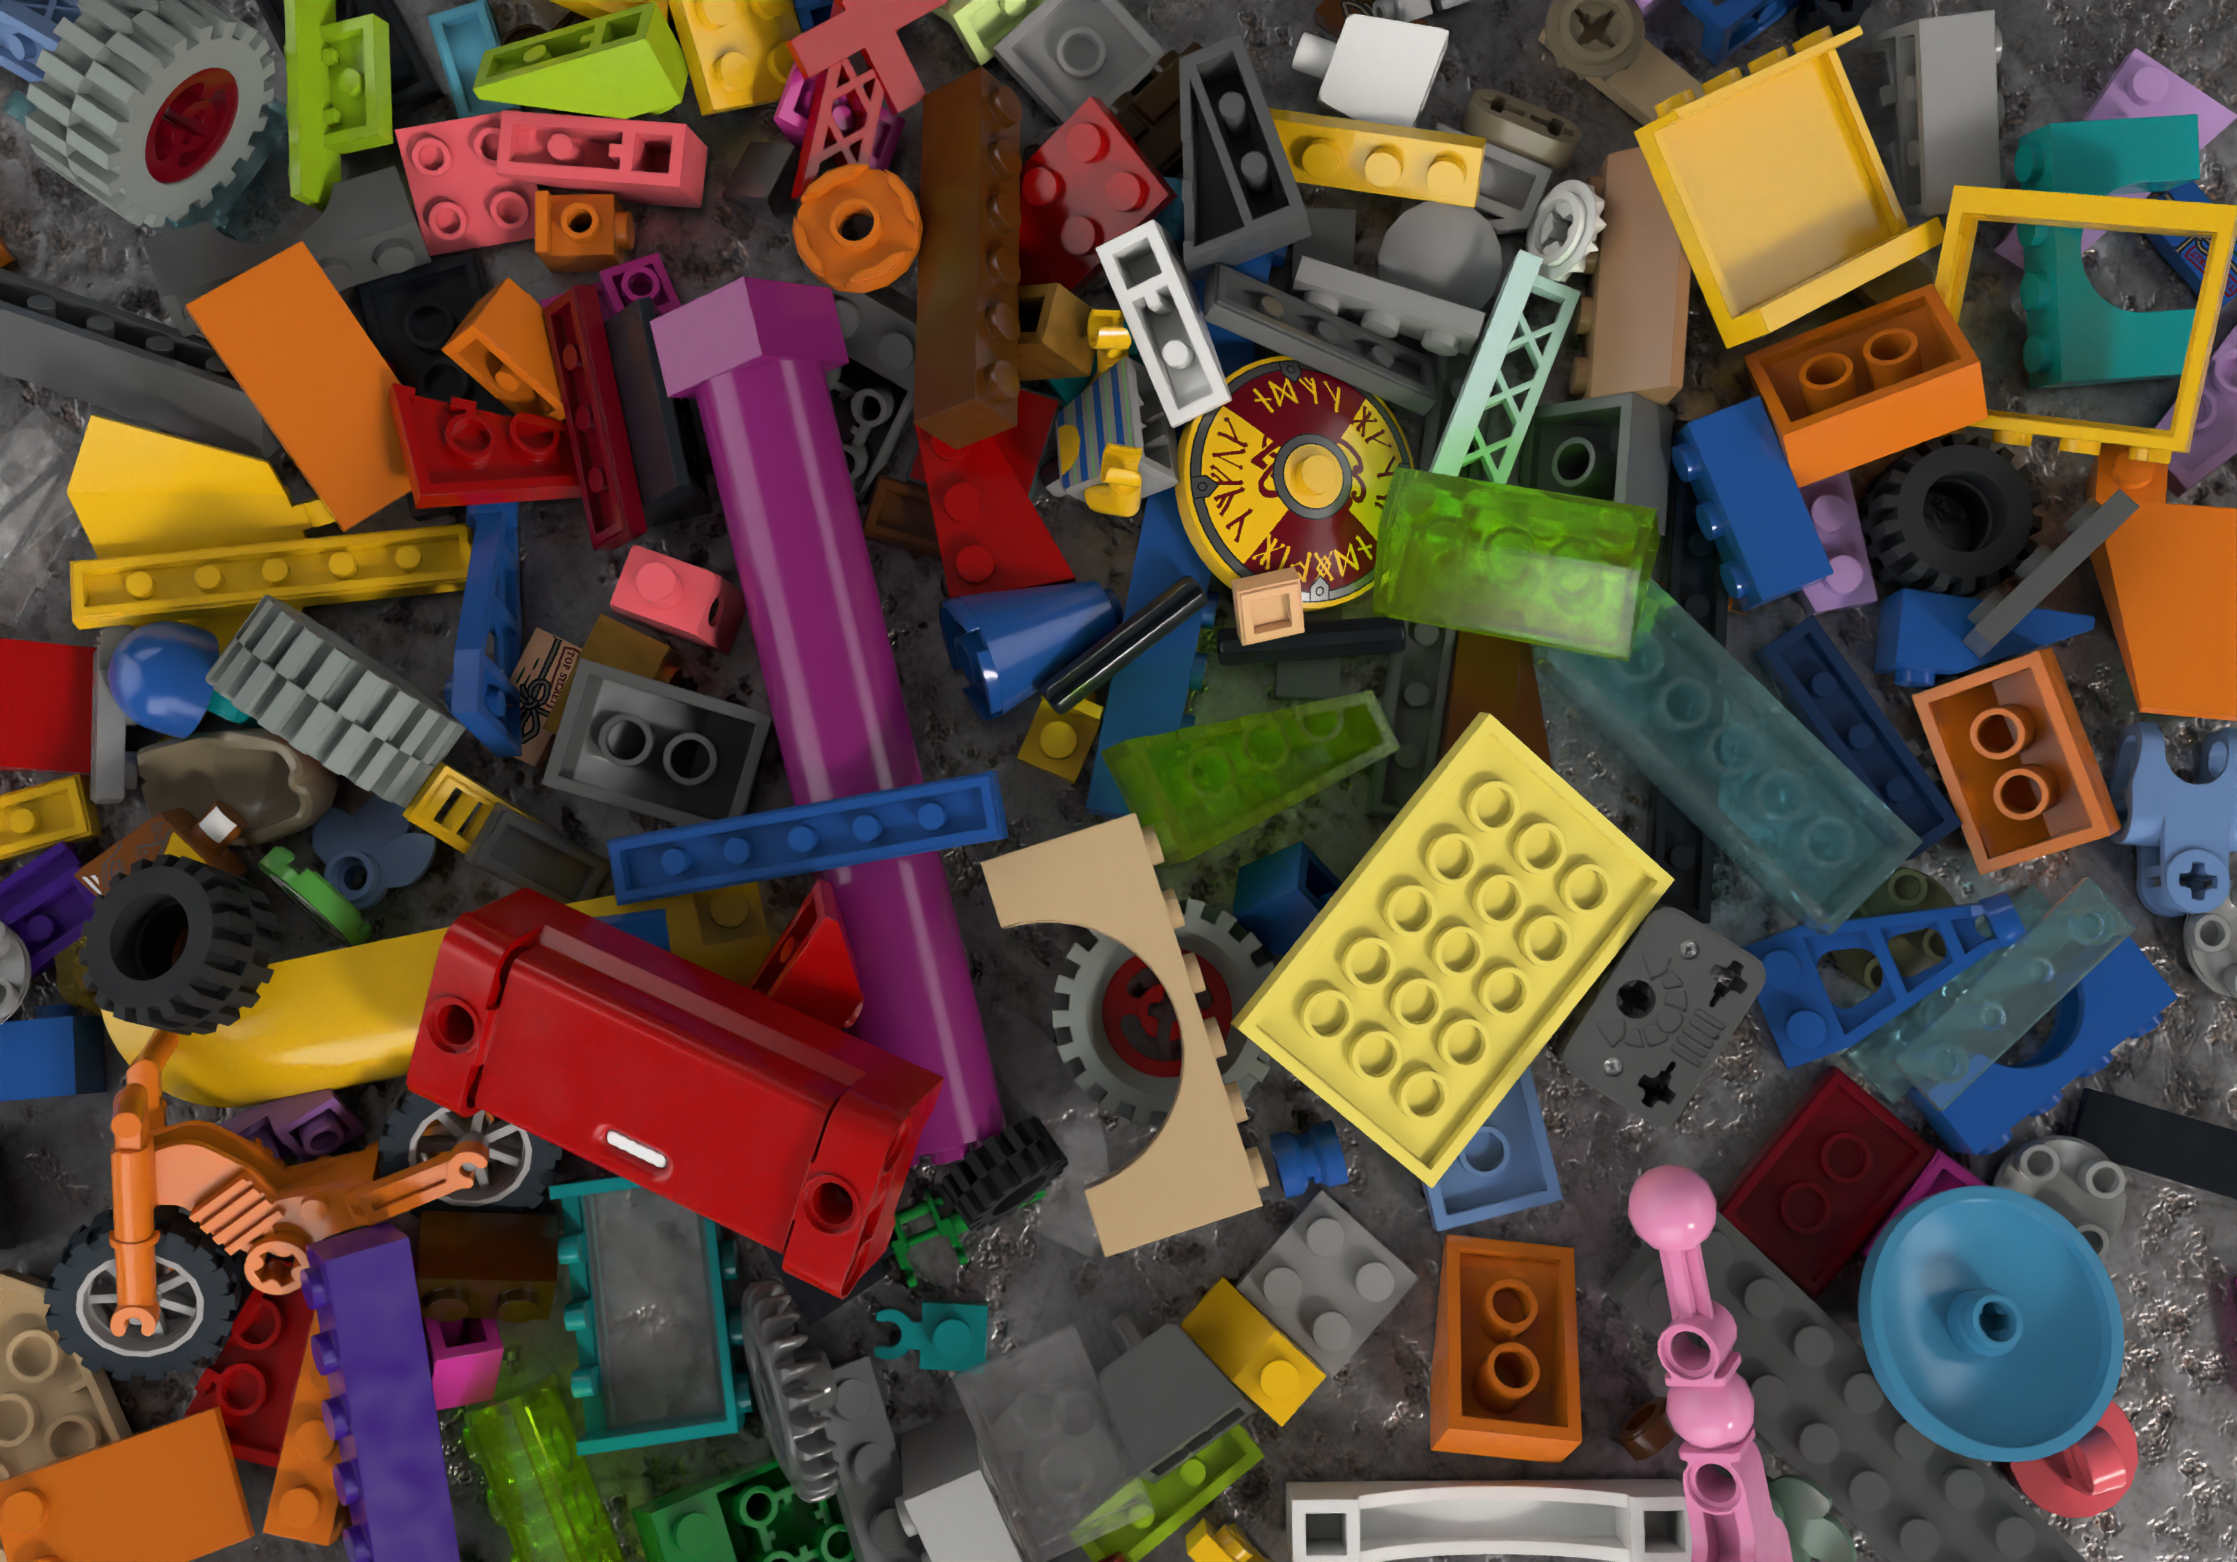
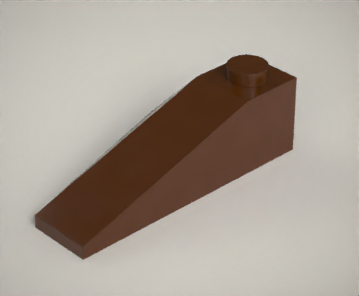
M1463 599L1438 764L1479 712L1490 713L1552 769L1524 609Z

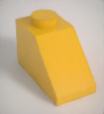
M1223 1275L1180 1323V1326L1228 1378L1281 1427L1284 1426L1326 1377L1320 1364L1238 1291Z

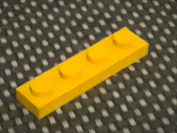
M1268 108L1296 182L1472 208L1476 206L1479 198L1487 140L1485 137Z

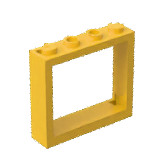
M1954 185L1934 287L1957 325L1959 323L1978 221L2211 239L2170 430L1987 409V419L1966 426L1992 430L1991 442L2031 447L2033 435L2060 438L2058 451L2099 456L2102 443L2130 446L2127 459L2170 464L2172 452L2189 453L2237 237V205ZM1966 427L1957 429L1955 431L1949 432L1941 436L1947 437L1950 434H1965Z

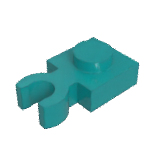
M925 1299L922 1303V1318H913L908 1311L898 1306L883 1307L877 1311L876 1321L896 1323L901 1330V1339L893 1344L877 1343L874 1348V1355L881 1359L893 1360L903 1356L909 1349L920 1350L919 1369L985 1372L989 1302Z

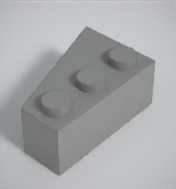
M972 1404L900 1434L903 1495L895 1498L900 1521L909 1537L919 1534L926 1549V1552L921 1553L922 1562H1035L1019 1521L1014 1522L998 1487L1003 1481L996 1463L988 1465L980 1447L977 1428L980 1423Z

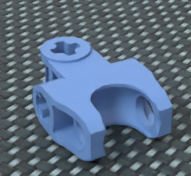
M2137 722L2123 727L2116 745L2113 768L2107 784V789L2122 828L2109 836V838L2115 844L2137 845V879L2135 884L2137 895L2144 907L2153 914L2169 918L2184 916L2187 913L2211 912L2221 906L2229 895L2231 885L2229 852H2237V729L2224 728L2217 732L2207 733L2206 740L2201 748L2198 776L2193 783H2188L2176 776L2167 764L2164 735L2158 723ZM2160 878L2161 886L2154 887V879ZM2179 881H2185V886H2180ZM2212 881L2211 888L2204 889V882Z

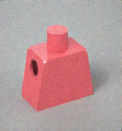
M633 545L630 549L610 602L614 614L619 618L728 657L747 610L743 592L722 576L638 545ZM715 599L719 600L716 615L709 623L711 606Z

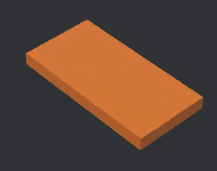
M303 241L294 244L185 305L188 314L343 533L412 491L388 399L391 384L401 385V383Z

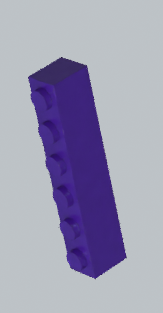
M384 1222L307 1244L309 1268L301 1270L300 1281L308 1308L310 1310H317L320 1333L312 1335L311 1348L318 1372L321 1376H328L331 1398L322 1401V1414L330 1439L332 1441L338 1440L342 1462L333 1465L332 1473L338 1498L343 1506L349 1504L352 1526L343 1530V1541L349 1562H460L409 1236L389 1222Z

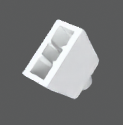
M1349 14L1337 43L1304 32L1293 59L1292 69L1323 80L1318 93L1317 104L1318 110L1326 116L1416 128L1447 49L1449 31L1438 27L1360 14Z

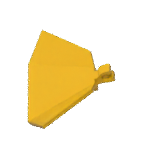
M96 414L90 416L66 492L98 558L310 538L307 529L335 522L318 496L295 503L288 486L283 485L268 460ZM297 607L294 609L296 611L299 610L300 612H302L304 607ZM252 612L169 621L191 624L213 633L219 644L220 657ZM150 623L130 624V626H135L134 629L136 630Z

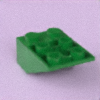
M775 1455L691 1483L631 1509L646 1562H856L836 1493L815 1503L803 1501L792 1489L791 1483L784 1475Z

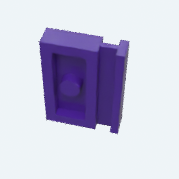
M60 841L0 882V921L13 929L24 941L28 949L32 969L30 982L87 942V937L82 936L81 932L84 921L91 922L96 910L91 905L96 896L73 876L85 865L76 853L79 850L72 842Z

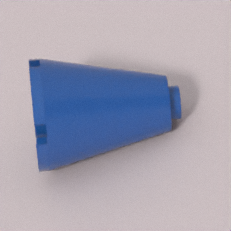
M1096 580L955 596L943 601L942 604L945 608L939 609L942 636L953 670L962 669L966 679L971 684L968 687L962 688L965 697L975 713L985 722L1001 717L1041 690L1042 685L1112 632L1117 628V625L1123 623V612L1116 594L1111 588L1103 589Z

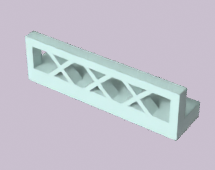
M1521 249L1506 273L1419 493V497L1487 524L1490 523L1494 516L1581 294V291L1538 275L1544 258ZM1530 292L1561 304L1554 323L1534 332H1531L1522 313ZM1517 329L1520 337L1512 340L1514 332ZM1548 337L1541 354L1536 342ZM1525 347L1535 369L1532 380L1509 389L1500 370L1506 354ZM1493 386H1495L1498 394L1489 397ZM1526 393L1521 408L1518 410L1513 398ZM1502 403L1513 426L1508 438L1486 446L1478 428L1479 421L1484 410ZM1472 442L1476 451L1467 454ZM1504 450L1496 468L1491 455ZM1478 460L1481 461L1491 483L1483 503L1452 491L1461 467Z

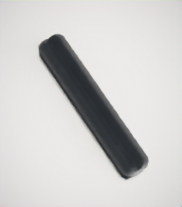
M1190 575L1183 576L1046 681L1041 687V692L1047 703L1059 715L1068 712L1202 609L1208 599L1203 588Z
M1389 615L1304 622V633L1242 646L1236 628L1221 629L1218 631L1216 638L1217 655L1220 665L1231 667L1401 653L1405 650L1406 628L1401 616Z

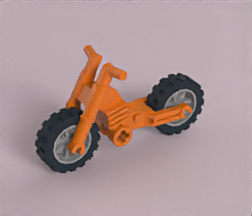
M156 1029L126 1071L127 1085L115 1095L113 1100L111 1130L114 1133L115 1143L111 1150L113 1209H108L96 1215L91 1226L81 1225L71 1236L66 1248H63L44 1294V1304H50L45 1316L50 1332L58 1331L60 1335L58 1345L69 1356L75 1352L83 1358L81 1365L97 1373L102 1368L113 1372L111 1378L131 1381L133 1375L145 1376L146 1381L162 1380L166 1378L168 1372L175 1370L181 1375L196 1368L198 1360L202 1356L209 1359L220 1348L223 1336L227 1337L231 1330L244 1283L243 1280H239L243 1269L242 1261L239 1254H234L239 1249L248 1253L244 1264V1272L247 1280L253 1287L261 1292L272 1295L291 1293L301 1287V1270L309 1268L306 1245L321 1241L331 1235L361 1225L372 1226L410 1210V1214L419 1220L421 1211L521 1214L522 1210L526 1207L533 1210L545 1198L546 1187L554 1185L557 1179L559 1163L562 1158V1148L504 1120L492 1125L494 1115L484 1110L465 1118L411 1092L407 1088L406 1079L399 1088L398 1096L396 1098L392 1097L388 1105L380 1140L369 1144L362 1151L334 1157L323 1155L314 1161L285 1167L286 1163L280 1157L276 1159L273 1156L274 1152L268 1146H262L263 1141L259 1137L249 1141L219 1125L201 1120H189L167 1126V1103L162 1095V1070L177 1048L179 1037L177 1033ZM515 1131H519L523 1140V1148L520 1151L495 1141ZM489 1158L508 1164L500 1171L489 1173L487 1167ZM180 1206L190 1210V1216L178 1212ZM267 1252L280 1257H295L293 1265L288 1268L280 1260L267 1263L265 1259ZM106 1270L116 1278V1285L96 1286V1276ZM189 1282L196 1298L171 1291L170 1289ZM117 1302L115 1311H113L106 1303ZM161 1307L184 1315L166 1321Z

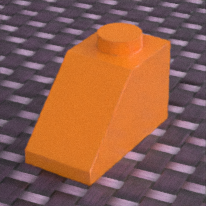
M507 277L475 303L441 350L515 415L525 412L562 421L566 417L544 309L529 293L522 290L512 279Z

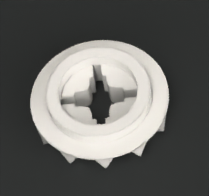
M1579 180L1564 181L1552 188L1537 206L1528 227L1525 251L1544 258L1538 275L1565 283L1572 272H1584L1586 256L1589 252L1599 251L1595 240L1597 234L1607 224L1599 217L1604 209L1605 200L1595 194L1594 186Z

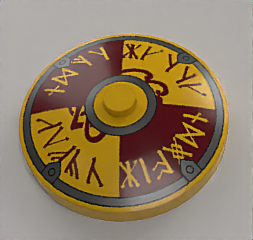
M1276 356L1258 360L1235 371L1225 378L1232 401L1186 422L1178 444L1177 462L1180 483L1175 485V495L1178 511L1191 544L1209 570L1230 589H1232L1231 580L1294 567L1300 577L1303 612L1326 609L1362 595L1385 577L1394 566L1407 543L1414 521L1417 495L1416 474L1409 445L1399 423L1379 396L1288 356Z

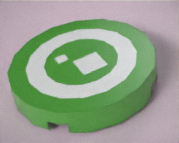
M275 846L257 864L280 891L344 946L352 947L364 944L373 935V928L367 923L363 924L364 921L360 918L362 914L316 871L311 872L308 868L301 872L293 864L289 866L295 859V854L282 846Z

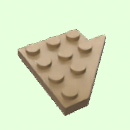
M11 1269L0 1270V1481L26 1469L133 1434L105 1370L100 1368L96 1373L82 1366L83 1358L75 1352L69 1356L58 1345L60 1338L58 1331L50 1332L45 1318L50 1304H44V1294L49 1282ZM0 1537V1562H7Z

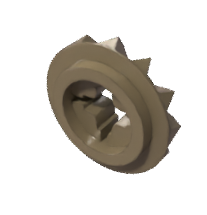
M1555 0L1545 19L1546 36L1544 47H1550L1556 58L1557 68L1565 66L1576 73L1579 81L1586 77H1601L1605 82L1613 74L1623 69L1627 70L1638 55L1644 41V19L1634 0ZM1606 19L1610 20L1601 38L1604 45L1596 39L1588 44L1584 43L1582 46L1578 44L1584 30L1581 23L1592 28L1598 23L1602 24Z

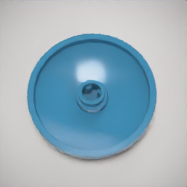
M1965 1186L1934 1193L1912 1203L1898 1213L1884 1227L1875 1240L1864 1265L1859 1287L1858 1316L1861 1339L1869 1365L1882 1391L1903 1418L1922 1435L1954 1453L1983 1461L2021 1462L2049 1457L2067 1449L2084 1437L2101 1419L2113 1398L2121 1375L2124 1357L2123 1320L2119 1301L2105 1266L2086 1238L2061 1214L2046 1204L2014 1190L1995 1186Z

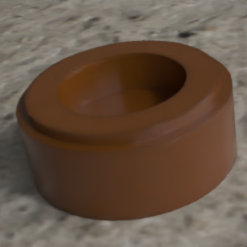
M1656 1397L1646 1402L1634 1411L1621 1426L1618 1433V1441L1634 1460L1641 1461L1651 1457L1664 1448L1677 1435L1666 1413L1667 1397Z

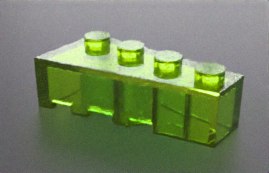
M1370 690L1296 705L1292 708L1241 716L1236 719L1213 724H1202L1178 729L1173 732L1128 739L1101 751V754L1130 813H1136L1140 827L1153 824L1165 861L1156 865L1158 869L1188 861L1401 748L1373 691Z

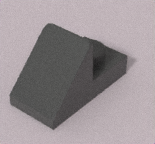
M750 142L722 193L723 198L792 233L794 215L797 219L798 210L802 203L791 199L800 158L797 147L790 143ZM818 172L817 179H818L821 175H823V173ZM849 220L846 221V223L844 224V226H843V228H842V234H843V232H844V230H845V228H846V226H847Z

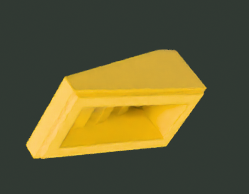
M442 761L438 763L402 814L408 821L464 854L467 853L496 802L551 829L538 817ZM455 788L460 789L462 793L443 820L436 819V815ZM478 802H481L482 806L463 833H461L459 829Z

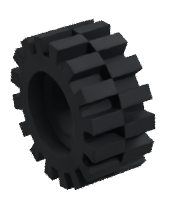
M1032 1116L1029 1120L1027 1118L1019 1120L1014 1127L1009 1125L1003 1128L1000 1134L994 1138L990 1136L982 1142L983 1145L980 1148L968 1152L964 1156L965 1160L956 1163L949 1170L950 1173L943 1177L940 1186L970 1231L983 1230L988 1224L992 1226L998 1223L1004 1215L1010 1216L1023 1203L1028 1204L1036 1198L1035 1194L1039 1191L1046 1190L1052 1184L1051 1181L1058 1178L1064 1172L1063 1169L1068 1166V1159L1037 1116Z

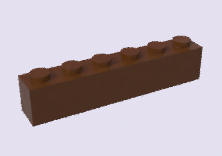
M982 66L923 96L920 215L923 222V233L918 253L913 423L956 450L1016 427L1018 394L1020 390L1018 379V338L1020 336V323L1018 320L1019 281L1021 278L1019 227L1022 220L1020 212V173L1022 170L1020 131L1023 112L1021 99L1017 97L1016 93L1010 87L999 82Z

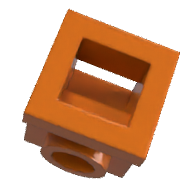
M548 190L535 191V252L551 273L599 272L625 263V250H633L634 223L631 212L624 211L614 194L551 195ZM576 225H591L584 232H576Z

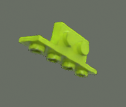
M284 0L286 41L284 57L287 72L286 118L289 134L288 179L290 182V197L324 212L330 201L333 184L342 181L341 155L393 144L389 23L373 13L336 22L335 0Z

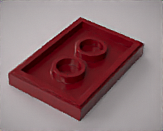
M1828 1066L1718 1200L1716 1210L1810 1299L1816 1301L1935 1154L1936 1150L1838 1067Z

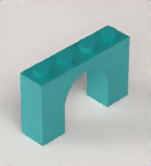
M2198 114L2050 123L2019 137V148L2014 160L2016 178L2021 182V190L2101 196L2163 192L2200 179ZM2017 224V236L2024 250L2025 272L2020 285V300L2026 310L2027 340L2023 348V364L2029 373L2030 389L2164 380L2182 376L2196 308L2132 312L2113 306L2095 291L2085 274L2081 258V240L2084 229Z

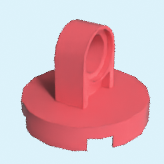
M2111 1400L2108 1408L2096 1425L2078 1442L2067 1449L2037 1460L2000 1462L2012 1487L2021 1495L2027 1497L2037 1507L2065 1518L2093 1517L2115 1506L2131 1487L2138 1464L2136 1434L2125 1412Z

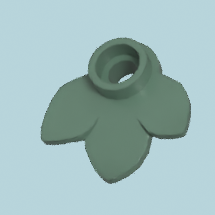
M1785 1474L1775 1479L1766 1475L1773 1511L1782 1520L1788 1532L1793 1562H1811L1812 1557L1830 1562H1856V1551L1849 1532L1838 1519L1827 1514L1832 1506V1497L1814 1482L1797 1475Z

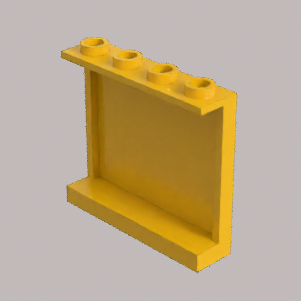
M1860 25L1836 36H1833L1830 26L1817 30L1792 43L1796 54L1790 57L1785 46L1775 49L1748 63L1747 66L1751 75L1743 78L1739 67L1733 68L1702 84L1701 87L1705 96L1696 99L1692 88L1676 94L1654 106L1658 119L1634 131L1726 349L1769 334L1943 243L1945 231L1939 217L1909 228L1837 54L1836 48L1863 34Z

